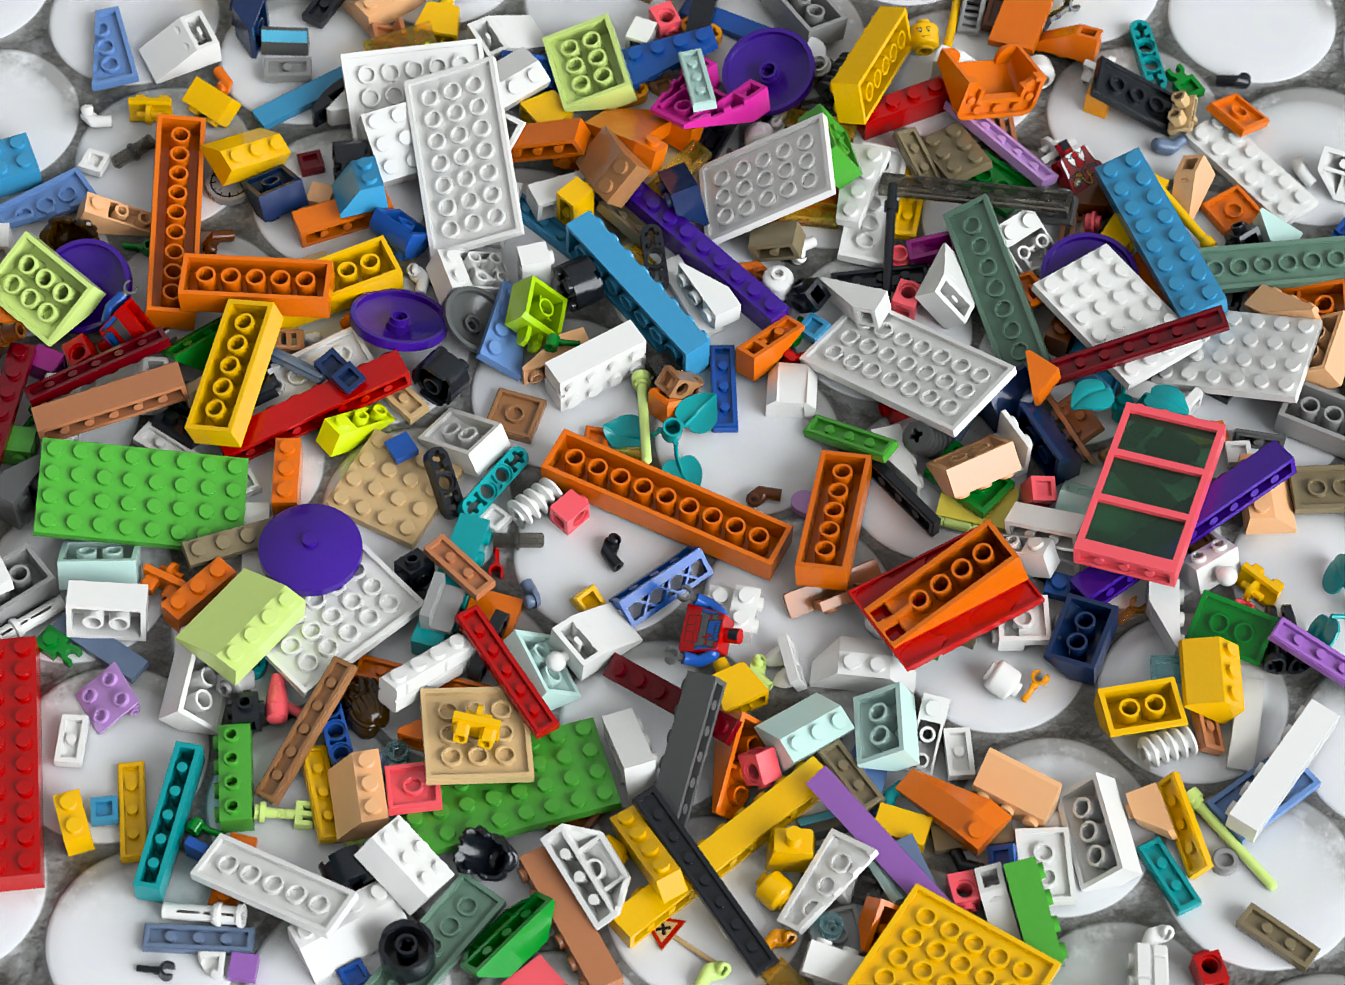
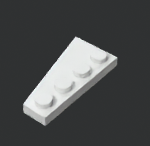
M851 143L863 174L842 189H839L836 222L837 225L860 229L891 157L890 149Z
M831 828L776 921L802 936L876 858L879 852L875 848Z

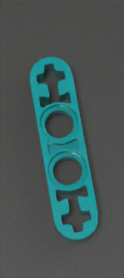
M1135 20L1131 23L1128 34L1140 75L1152 83L1153 79L1156 78V85L1166 89L1167 78L1151 27L1144 20ZM1138 30H1140V32L1143 33L1142 38H1140V33ZM1141 46H1147L1151 49V51L1142 52L1139 48ZM1153 64L1157 69L1148 70L1145 68V65Z
M516 446L505 452L459 503L457 508L458 515L461 512L476 517L481 516L527 465L529 456L526 450ZM515 455H518V462L510 467L508 464L514 459ZM497 469L505 472L506 480L504 482L496 478L495 472ZM481 486H486L490 489V498H484L481 495ZM475 501L479 504L473 508L472 513H468V506Z

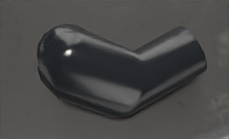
M1242 72L1239 75H1217L1216 84L1217 87L1246 89L1251 84V76L1246 72Z

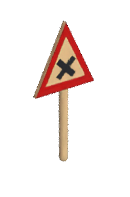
M668 918L651 932L661 951L673 939L709 963L716 962V960L676 935L685 925L686 921Z

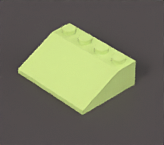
M608 13L542 37L565 112L616 109L638 101Z
M27 231L23 233L0 263V306L16 320L22 322L28 330L49 347L88 317L106 295L103 290L42 240Z
M244 568L175 637V640L236 686L305 616L306 600L286 585Z

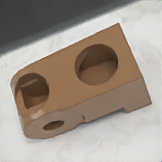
M670 365L664 366L654 382L668 398L685 399L697 394L705 383L698 375L689 371L675 370Z

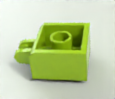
M531 275L512 285L504 325L517 333L516 343L519 346H525L528 343V352L535 354L545 346L549 334L555 333L559 335L562 333L568 299L534 275Z

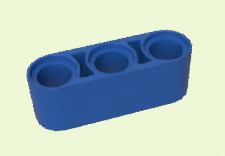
M340 701L333 711L336 713L330 716L322 730L331 767L340 762L337 760L339 757H346L353 752ZM334 734H340V735H341V736L338 737V738H333V737H331V736L334 735Z

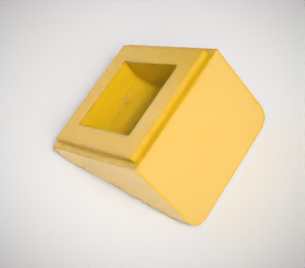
M594 584L586 586L569 599L570 603L579 612L607 604Z

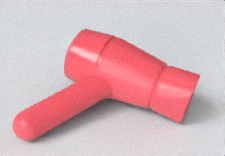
M274 673L268 686L265 713L268 723L281 725L287 722L289 714L298 718L303 708L288 701L285 678L280 673Z

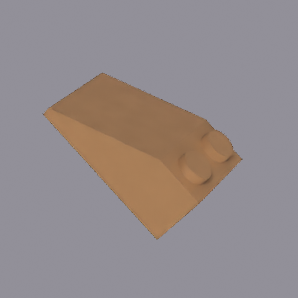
M605 125L586 148L585 155H581L575 162L598 195L606 203L619 208L625 205L651 172Z

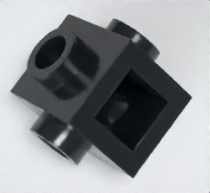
M1243 221L1231 225V229L1223 233L1226 241L1225 246L1264 242L1259 227Z
M819 277L796 280L792 285L791 291L786 296L791 301L793 308L802 314L818 312L832 295Z
M416 548L394 561V572L415 592L431 582L435 572V563L423 551Z
M243 690L242 693H232L231 704H227L228 720H233V724L250 723L252 732H261V717L266 716L265 702L264 700L259 701L258 691Z

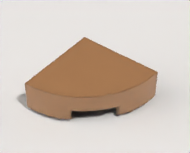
M668 75L649 83V90L660 97L664 91L667 92L670 89L672 78Z

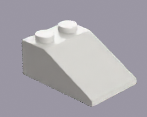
M451 407L417 438L428 449L436 446L444 448L448 452L452 464L461 467L463 473L478 478L511 447L502 423Z

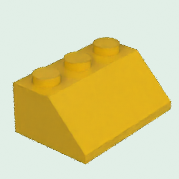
M257 128L200 146V150L222 186L242 181L281 164L284 165L291 154L280 133L264 128Z
M1220 636L1181 639L1178 641L1183 707L1222 725L1244 712L1239 645Z
M1175 677L1097 689L1094 707L1099 725L1109 737L1188 725Z

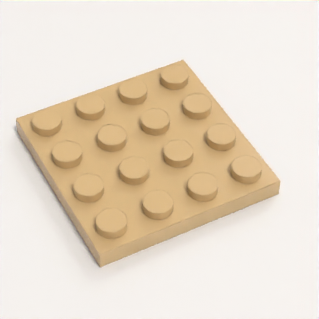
M375 428L325 503L328 502L329 506L348 515L354 523L413 550L439 512V507L423 463V456L426 451L418 448L419 455L396 465L384 446V442L393 438V436ZM433 456L432 460L439 462L440 458ZM452 464L457 481H459L463 475V469ZM438 469L436 470V473L438 474L444 471V469ZM440 477V486L443 489L448 490V479L445 477Z
M500 686L420 689L426 785L534 782L530 730ZM478 704L484 705L483 713L493 715L492 719L502 720L499 741H495L490 750L480 748L477 745L478 737L468 736L467 743L464 744L454 742L453 732H451L454 710L466 713V710L477 711Z

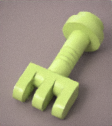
M296 800L295 809L266 807L265 801H261V804L255 803L254 820H259V823H264L265 818H283L294 820V829H313V822L309 821L313 820L310 801Z

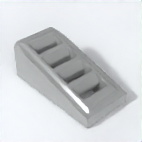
M962 0L957 33L979 37L986 0ZM967 2H968V3H973V4H979L980 7L971 6V5H966V4H967ZM965 9L977 11L979 14L965 12ZM964 17L975 18L977 22L966 20ZM962 24L976 26V29L962 27Z

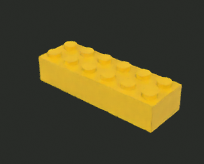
M880 6L872 16L867 27L864 28L852 51L848 53L843 65L839 67L836 76L831 80L830 91L834 96V112L837 113L838 123L865 125L912 49L911 34L906 7Z
M384 235L316 259L333 260L335 282L330 315L351 308L355 299L366 292L404 288L402 269ZM283 316L281 328L295 329L322 318Z
M228 299L184 427L194 443L241 448L284 319L274 302Z

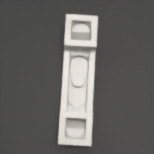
M1242 676L1245 711L1233 718L1226 769L1247 773L1254 768L1263 705L1264 680Z

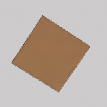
M499 387L487 419L502 423L508 439L531 445L547 406V400Z

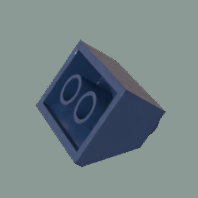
M1028 402L1019 403L1016 420L1021 431L1030 437L1033 444L1031 456L1045 476H1055L1056 486L1064 483L1065 480L1068 481L1079 476L1082 457L1077 450L1071 447L1067 435L1058 429L1054 417L1047 413L1041 405L1035 406V404Z
M1068 593L1043 658L1068 679L1095 686L1119 623L1118 606Z

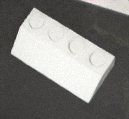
M523 46L496 61L505 112L544 90L551 82L539 60Z
M178 642L158 719L179 731L218 735V725L222 723L227 698L221 696L217 691L216 675L218 672Z
M1094 772L1061 791L1057 807L1063 827H1069L1072 860L1081 891L1088 892L1122 886L1142 875L1115 779Z
M377 880L356 891L359 899L329 940L294 924L287 927L290 942L315 985L335 975L337 969L358 958L363 960L378 952L379 941L385 927L396 920L407 919L400 904Z

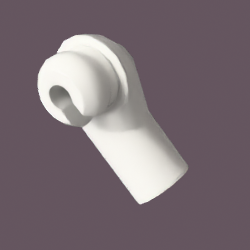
M89 104L81 107V119L90 127L113 126L112 115L98 116L93 112V106Z
M1300 156L1297 159H1293L1291 168L1304 185L1309 188L1317 180L1307 169L1308 161L1306 158Z
M1158 925L1148 928L1141 943H1148L1151 946L1153 944L1165 943L1174 937V929L1170 925Z

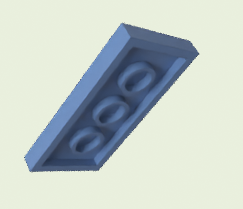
M1267 757V758H1266L1265 760H1263L1262 762H1263V763H1266L1267 760L1269 759V757ZM1258 765L1206 802V806L1224 826L1228 815L1225 814L1227 808L1233 800L1239 801L1241 798L1239 793L1247 781L1252 783L1255 778L1253 773ZM1308 768L1302 773L1264 828L1320 787L1322 782ZM1226 827L1242 845L1248 841Z

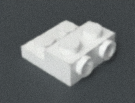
M710 584L707 597L714 599L726 609L727 616L734 621L733 628L743 630L742 642L750 643L752 634H757L760 619L756 618L757 613L763 612L765 597L761 596V589L736 584L735 589Z
M1042 595L1045 602L991 630L992 644H997V651H1024L1025 645H1048L1051 638L1048 595Z

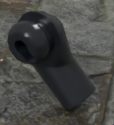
M611 533L605 538L600 553L610 568L616 572L624 565L617 556L621 537L616 533Z
M961 848L954 849L949 854L958 872L986 866L978 861L967 860Z

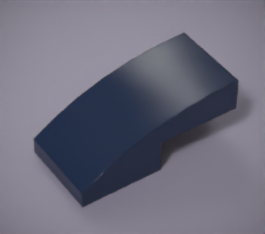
M333 347L314 362V367L346 395H349L367 380L350 361L347 362Z

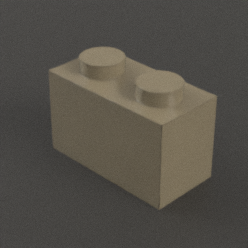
M798 220L767 223L751 230L748 249L754 260L759 262L801 259L806 235Z

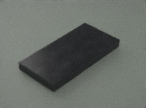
M1101 55L1096 62L1090 96L1167 137L1171 136L1167 131L1169 125L1167 117L1168 112L1172 109V93Z

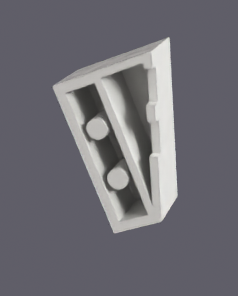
M1016 501L1004 520L1006 535L1053 538L1060 561L1074 566L1073 571L1080 572L1083 570L1085 565L1074 563L1073 548L1085 515Z
M632 708L601 716L604 737L614 764H617L621 776H619L621 785L625 784L629 807L633 805V798L654 785L655 781H657L656 768H659L657 753L651 752L652 744L649 735L643 734L644 726L641 717L636 718Z

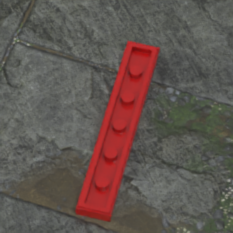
M478 604L456 614L455 622L536 740L560 727L559 721Z

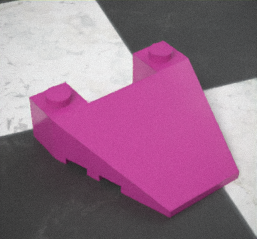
M704 57L717 108L693 112L682 69L678 79L671 81L670 89L667 92L664 91L650 108L652 114L683 129L754 122L770 111L768 87L752 79H749L729 94L717 90L716 88L720 86L717 63Z

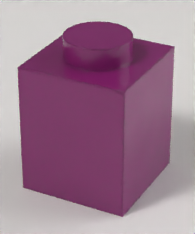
M38 344L29 376L42 380L47 373H58L67 369L65 354Z

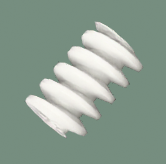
M542 477L539 483H534L531 486V489L527 488L523 491V494H518L515 500H509L507 502V509L509 514L512 515L513 521L521 529H525L523 521L529 525L533 524L531 516L533 515L536 519H540L541 514L539 510L547 514L549 512L547 504L551 506L556 502L555 499L558 500L563 496V493L553 481Z
M1187 725L1168 728L1167 731L1160 730L1157 734H1149L1148 738L1142 736L1138 739L1137 743L1138 756L1145 770H1150V762H1152L1154 767H1159L1160 758L1164 764H1169V755L1174 761H1178L1179 752L1184 758L1189 756L1188 749L1194 755L1198 753L1196 739Z

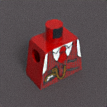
M1065 139L1054 146L1062 158L1051 165V169L1059 175L1057 183L1060 188L1069 189L1072 191V194L1076 195L1097 181L1095 167L1102 163L1087 145L1084 144L1078 149L1073 150L1068 140Z

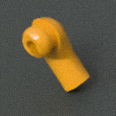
M774 929L764 938L771 950L775 947H791L796 944L798 939L797 934L788 929Z

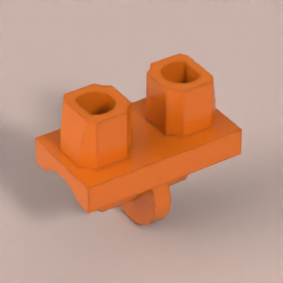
M173 561L169 566L162 564L160 568L146 563L142 568L144 577L140 584L148 585L149 596H152L157 588L162 589L163 592L160 595L162 601L166 600L186 583L184 580L185 574L179 572L180 564Z

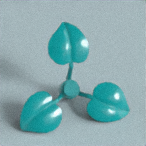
M1104 370L1106 373L1112 375L1108 370ZM1085 379L1080 381L1073 389L1071 410H1105L1111 407V417L1115 422L1119 423L1126 402L1134 403L1130 395L1125 394L1126 388L1121 385V394L1115 398L1110 387L1105 388L1102 381L1098 379ZM1155 385L1151 388L1150 393L1145 392L1136 402L1143 403L1147 407L1166 409L1173 413L1189 415V408L1183 393L1171 385Z
M699 393L683 399L676 407V418L666 419L663 427H658L656 431L650 434V439L658 434H662V438L666 442L673 443L675 460H669L664 463L661 470L698 486L701 485L702 467L699 461L692 455H686L680 459L678 441L682 436L683 429L687 426L695 434L707 433L713 429L718 416L716 393ZM632 414L622 415L603 424L604 436L616 451L625 455H635L641 452L638 416Z
M1338 554L1324 573L1322 586L1328 594H1337L1343 587L1345 588V554ZM1333 613L1329 618L1321 614L1313 620L1307 632L1331 647L1340 633V623L1336 619H1345V614Z

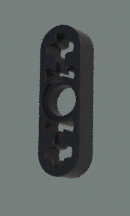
M647 224L642 228L640 234L643 265L647 268L649 275L653 279L655 278L654 272L659 271V281H663L661 285L664 291H666L669 277L663 233L658 225ZM649 231H652L653 235H657L654 239V247L651 248L650 238L645 237ZM653 253L658 254L661 257V262L658 265H652L648 262L647 257Z
M433 447L425 452L423 463L441 515L448 520H453L459 517L457 508L463 500V496L448 452L442 447ZM433 456H435V457H438V456H439L440 461H439V462L433 461V460H432V457H433ZM444 469V471L436 473V470ZM440 477H445L448 479V490H445L440 486ZM452 492V496H448L447 498L444 497L445 495ZM448 505H455L456 509L450 510Z
M496 609L489 622L502 639L509 623L510 614ZM476 652L469 666L467 678L481 683L488 668Z

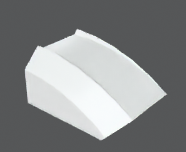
M778 362L768 372L765 417L781 416L810 420L816 415L818 375L809 365Z

